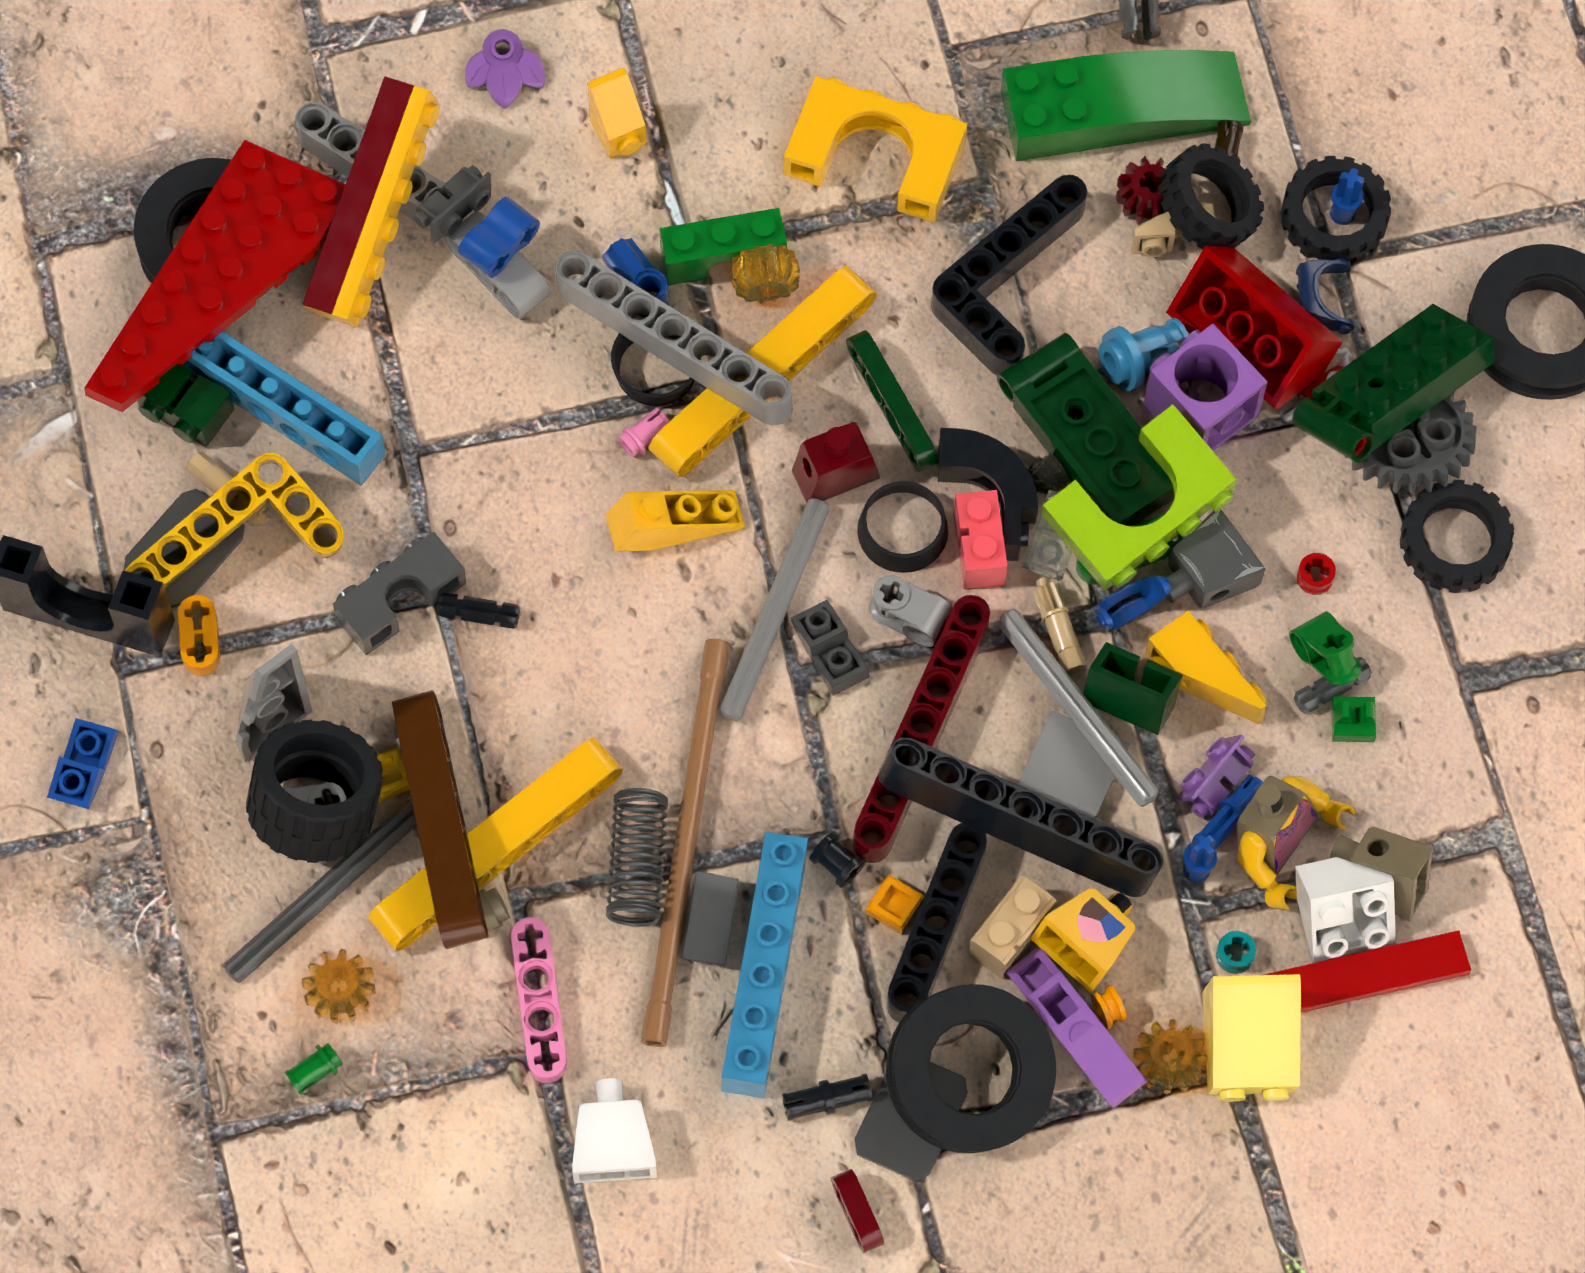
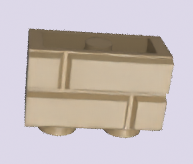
M1022 875L970 940L968 954L992 973L1003 979L1007 974L1006 972L1013 967L1032 943L1030 938L1045 916L1055 910L1054 907L1057 900L1033 881Z

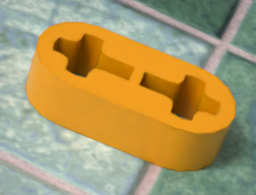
M203 595L189 596L182 601L178 609L180 653L184 666L190 673L196 676H205L215 671L220 664L218 617L214 604L209 598ZM200 608L205 616H202L201 619L202 629L196 630L191 616H194V609ZM197 641H203L205 651L208 653L204 657V662L201 663L196 662L195 656H193L197 653Z

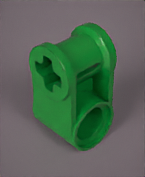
M1325 611L1289 632L1291 644L1300 659L1306 664L1311 665L1327 682L1333 685H1345L1355 681L1360 676L1362 667L1352 650L1354 647L1353 635L1341 626L1331 613Z

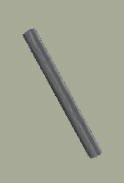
M412 799L407 800L371 832L360 847L354 849L353 853L343 857L224 963L226 973L235 982H242L414 829L417 823Z

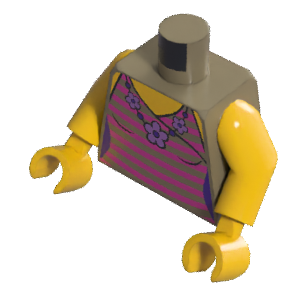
M1271 775L1268 776L1257 789L1254 797L1237 821V860L1260 889L1266 888L1265 902L1269 907L1275 909L1290 910L1285 903L1284 897L1297 899L1295 886L1277 883L1275 879L1317 819V812L1322 810V820L1326 824L1340 829H1347L1345 825L1340 823L1342 811L1352 815L1356 814L1355 809L1351 805L1336 800L1329 801L1330 795L1303 776H1286L1282 780Z

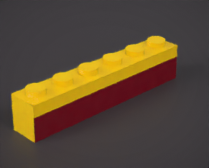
M384 76L302 303L312 314L356 328L360 318L364 319L368 314L371 306V296L369 295L374 280H379L384 270L385 258L383 254L388 242L394 240L398 231L399 221L396 219L401 204H406L411 195L412 181L410 179L415 166H419L425 156L426 144L424 140L428 129L433 128L438 120L440 107L437 104L439 100L430 90Z

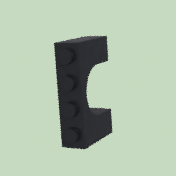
M2 535L0 540V604L3 611L161 657L175 621L163 582L123 570L114 594L94 591L80 586L57 573L50 566L43 546Z

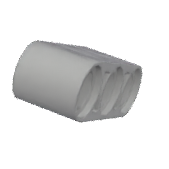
M475 211L462 221L454 234L449 237L444 236L445 241L453 254L514 317L521 319L549 297L552 293L544 277L519 251L512 257L502 272L493 278H489L458 253L459 245L465 235L485 219L482 213Z

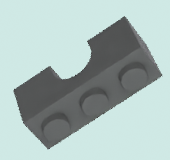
M432 532L425 538L418 537L411 541L405 547L404 553L392 562L384 561L376 566L371 572L370 577L358 586L350 585L345 588L333 603L336 619L363 653L368 655L400 632L397 616L389 607L391 600L396 595L406 591L417 592L423 595L432 607H435L442 593L453 594L467 584L465 570L435 532Z

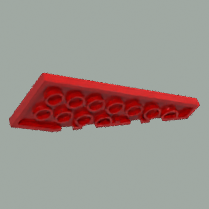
M244 139L84 387L85 396L120 412H124L160 382L159 378L177 363L181 366L192 357V351L203 342L207 341L209 343L254 307L256 300L273 286L277 288L285 282L287 275L300 264L305 266L316 256L326 240L345 184Z

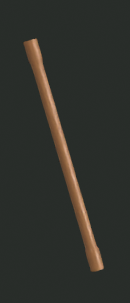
M707 639L704 645L700 670L701 683L655 970L641 1037L643 1044L653 1047H665L667 1045L672 1014V993L721 684L725 679L730 647L728 642L721 639Z

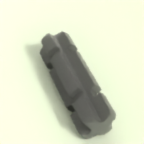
M1357 657L1362 671L1355 681L1345 685H1333L1322 677L1313 682L1314 685L1312 687L1307 685L1295 693L1294 701L1296 706L1303 714L1310 713L1319 708L1320 702L1326 704L1332 700L1333 696H1340L1352 689V685L1358 686L1368 680L1372 673L1370 666L1364 658Z

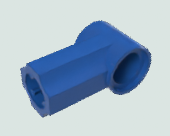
M621 238L611 244L609 249L602 255L605 265L646 292H658L654 297L669 305L668 284L665 275L659 270L654 269L633 239ZM639 315L642 318L648 317L647 315Z

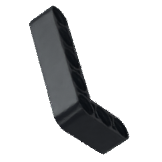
M1069 174L1055 179L941 273L933 283L931 309L934 316L996 376L1023 359L1025 340L1022 334L986 298L1083 217L1087 187L1084 181L1077 176ZM1072 197L1076 202L1065 203L1060 198ZM1033 221H1042L1045 224H1047V226L1038 228L1034 227L1030 223ZM1004 245H1012L1016 247L1018 250L1014 252H1007L1001 249L1000 247ZM981 269L986 271L988 275L979 277L972 274L971 271ZM944 294H954L959 299L946 301L941 296ZM980 321L987 326L977 329L970 326L969 323ZM1007 348L1015 354L1012 356H1002L997 353V350Z

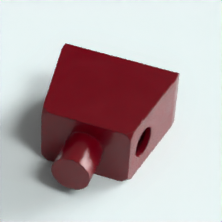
M856 422L833 427L825 433L805 440L801 443L792 468V473L806 503L811 498L824 501L880 479L873 456Z

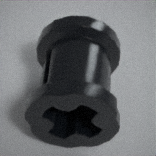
M832 831L814 848L809 860L814 864L820 863L837 878L836 884L843 888L861 871L866 863V859L862 855H854L839 841L840 835Z

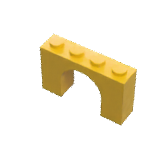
M815 76L784 154L783 175L821 187L833 155L844 139L859 131H884L897 137L906 146L911 156L910 164L898 192L897 211L935 223L966 143L968 123L961 122L960 119L951 114L939 115L923 110L922 107L913 102L901 103L885 98L884 95L875 90L863 91L847 86L846 83L836 78L825 79Z

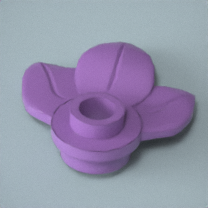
M500 29L490 33L483 43V50L470 58L465 68V78L469 88L486 85L494 101L506 109L518 96L522 84L533 88H543L545 84V71L538 55L522 48L521 40L515 33ZM507 43L510 46V51L505 55L498 54L495 51L497 44Z

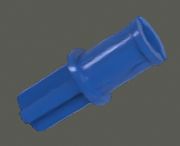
M1351 168L1350 173L1342 172L1338 184L1334 186L1331 192L1333 204L1330 210V217L1339 225L1350 224L1355 218L1356 209L1363 202L1364 194L1362 187L1364 178L1358 175L1359 170Z
M1247 775L1245 780L1228 799H1222L1219 802L1220 810L1200 832L1203 837L1211 834L1215 838V849L1237 827L1240 815L1254 797L1257 789L1263 784V781L1255 776L1253 778L1252 775Z
M1200 833L1196 834L1192 839V843L1185 848L1183 854V874L1186 876L1190 873L1187 879L1190 882H1204L1216 865L1218 859L1214 848L1216 840L1211 834L1207 837H1203Z

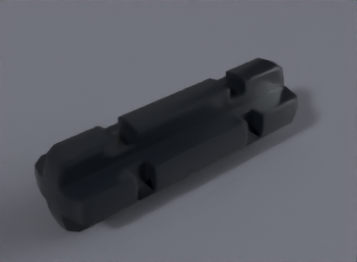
M442 593L438 602V615L451 619L461 616L463 621L494 625L495 622H499L500 627L514 629L519 623L520 607L517 604L503 602L501 606L497 605V601L470 596L458 599V594Z

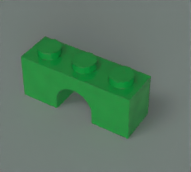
M780 208L659 228L660 251L668 285L707 279L708 270L712 266L725 261H742L746 265L747 272L787 265V240Z

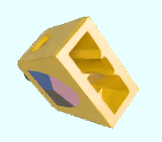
M1089 888L1045 916L1030 939L1086 990L1092 993L1110 970L1136 930L1135 924L1126 917L1132 911V904L1122 893H1113L1106 899L1096 889Z

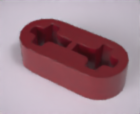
M849 1169L831 1177L837 1199L861 1251L865 1253L884 1245V1239L877 1220L854 1171Z

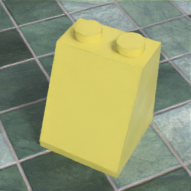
M1300 974L1213 976L1202 992L1208 1095H1219V1100L1223 1102L1243 1101L1246 1099L1245 1094H1263V1100L1267 1101L1289 1099V1093H1294L1300 1087Z

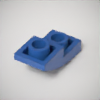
M75 718L64 757H59L47 798L89 809L103 779L119 731Z

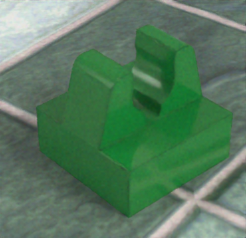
M1333 696L1331 701L1332 742H1375V697Z

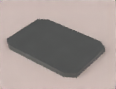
M198 489L181 493L125 556L124 571L141 554L204 503L208 497ZM210 517L200 518L194 526L195 532L204 538L214 536L219 528L217 522ZM244 523L165 589L171 608L180 606L187 597L195 595L241 543L244 535ZM170 544L163 550L162 557L168 564L177 565L184 561L187 552L179 544ZM144 570L134 573L154 579L152 574Z
M930 1062L929 1072L933 1088L943 1102L960 1111L968 1094L965 1077ZM885 1074L855 1136L857 1156L914 1182H918L930 1175L942 1149L920 1138L904 1123L889 1095Z

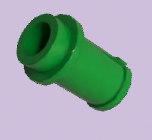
M329 1043L323 1047H320L319 1044L316 1045L317 1051L290 1070L285 1071V1074L300 1095L329 1073L333 1072L334 1075L338 1073L336 1069L343 1063Z

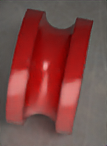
M1311 553L1300 562L1296 575L1297 583L1306 593L1321 595L1331 588L1336 574V567L1332 559L1327 555ZM1312 567L1320 568V573L1322 574L1320 581L1312 580V574L1310 573Z

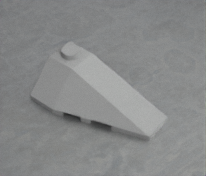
M292 644L256 669L244 684L236 736L238 750L244 761H247L258 752L262 741H265L268 735L275 729H280L283 725L291 722L297 723L312 712L298 651Z

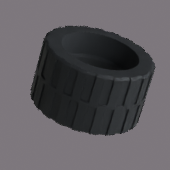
M302 720L301 722H291L283 725L280 729H275L268 735L265 741H262L257 755H255L247 795L246 812L249 815L248 821L251 828L257 833L256 836L276 853H281L287 856V858L296 861H307V863L330 862L353 853L354 849L360 847L366 841L367 834H370L382 788L383 777L381 775L383 769L381 762L377 758L376 751L372 746L368 745L366 739L361 735L352 732L348 727L336 725L330 721ZM300 777L317 778L339 785L344 790L348 799L331 805L310 804L293 797L280 784Z

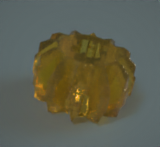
M770 243L762 247L756 245L754 249L743 250L739 256L732 259L731 278L733 288H735L736 295L744 298L746 302L758 301L760 304L765 301L776 302V299L780 297L787 298L791 295V292L799 288V262L796 259L795 252L787 249V246L779 245L773 247Z
M341 948L337 953V959L331 960L330 954L324 951L321 954L323 965L310 962L308 970L312 976L302 979L303 988L308 990L304 995L305 1003L311 1006L316 1005L314 1013L318 1018L324 1017L330 1011L332 1023L337 1024L340 1021L341 1013H347L348 1019L354 1021L357 1018L354 1008L358 1007L361 1010H368L370 1003L366 996L376 993L375 984L369 982L374 977L371 967H362L364 961L359 954L353 956L348 961L346 950ZM341 980L346 982L347 988L340 991L338 987L337 992H332L331 984L337 981L338 985H341Z
M1175 1019L1169 1020L1167 1030H1164L1157 1021L1152 1023L1151 1034L1141 1032L1138 1037V1042L1141 1046L1134 1048L1133 1058L1141 1062L1136 1068L1143 1076L1151 1074L1147 1081V1087L1152 1089L1158 1081L1164 1083L1163 1093L1166 1095L1171 1093L1173 1083L1182 1092H1185L1189 1088L1188 1079L1199 1081L1202 1077L1199 1067L1206 1065L1208 1058L1207 1055L1199 1052L1205 1043L1203 1038L1189 1039L1193 1032L1191 1025L1185 1026L1182 1032L1177 1031V1021ZM1171 1051L1175 1052L1177 1059L1173 1058L1169 1063L1162 1059L1163 1055H1168Z

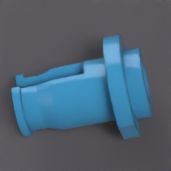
M1176 318L1167 320L1166 324L1162 326H1151L1132 334L1122 326L1112 328L1102 336V343L1098 350L1101 364L1098 372L1099 374L1104 373L1111 383L1118 385L1125 391L1137 389L1143 385L1145 372L1149 371L1153 362L1165 353L1172 355L1180 349L1176 342L1185 339L1188 333L1184 325Z

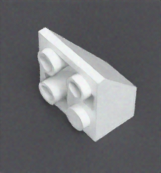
M1338 857L1295 866L1297 901L1313 963L1396 944L1394 880L1391 875Z

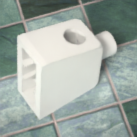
M608 1078L597 1081V1102L579 1105L572 1163L574 1184L657 1178L656 1159L641 1100H623L622 1080Z

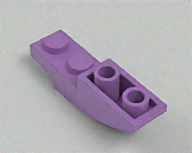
M1039 946L1006 972L1113 1109L1147 1083V1080Z

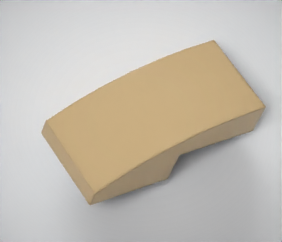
M1213 203L1201 204L1208 213L1214 216ZM1166 212L1134 229L1131 251L1132 254L1158 257L1172 252L1175 238L1182 237V239H1186L1182 236L1183 232L1179 227L1175 229L1169 221L1171 216L1169 212Z

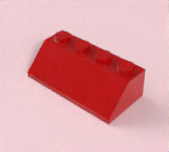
M1205 246L1166 311L1171 318L1178 319L1189 334L1197 329L1202 332L1211 324H1214L1268 381L1263 399L1274 409L1282 407L1321 377L1343 343L1342 340L1234 247Z

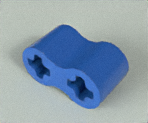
M504 197L495 204L481 223L473 227L465 235L459 245L458 253L489 278H493L502 272L519 250L531 242L538 232L540 221L511 198Z

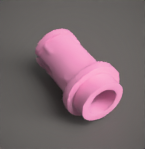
M656 407L630 429L628 427L623 428L622 435L618 437V441L631 457L637 454L642 456L646 452L645 448L650 444L654 436L670 421Z

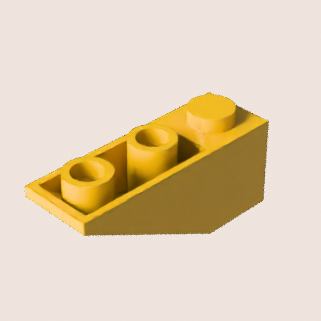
M735 490L626 492L605 514L615 552L652 551L742 530L745 527Z
M1188 610L1149 637L1145 654L1152 662L1183 675L1179 689L1256 724L1263 720L1267 707L1263 692L1255 683H1248L1239 672L1240 667L1234 656L1227 650L1222 652L1213 641L1214 636L1211 629L1202 619L1196 620Z

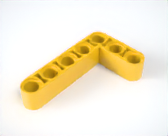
M264 453L141 554L125 571L131 573L147 571L152 574L154 580L163 582L166 589L267 503L273 507L305 546L316 556L325 558L337 554L342 547L344 530L340 522L282 456L276 453ZM272 463L280 467L283 475L275 484H267L260 479L258 472L265 464ZM235 490L246 492L251 499L250 505L242 511L233 510L226 503L227 496ZM294 495H301L308 500L310 508L303 515H292L286 508V501ZM202 517H210L217 522L219 528L214 536L204 538L195 532V523ZM326 526L335 531L337 541L334 545L324 548L315 543L313 533L316 529ZM179 544L184 547L187 552L184 561L177 565L165 562L162 553L166 546Z

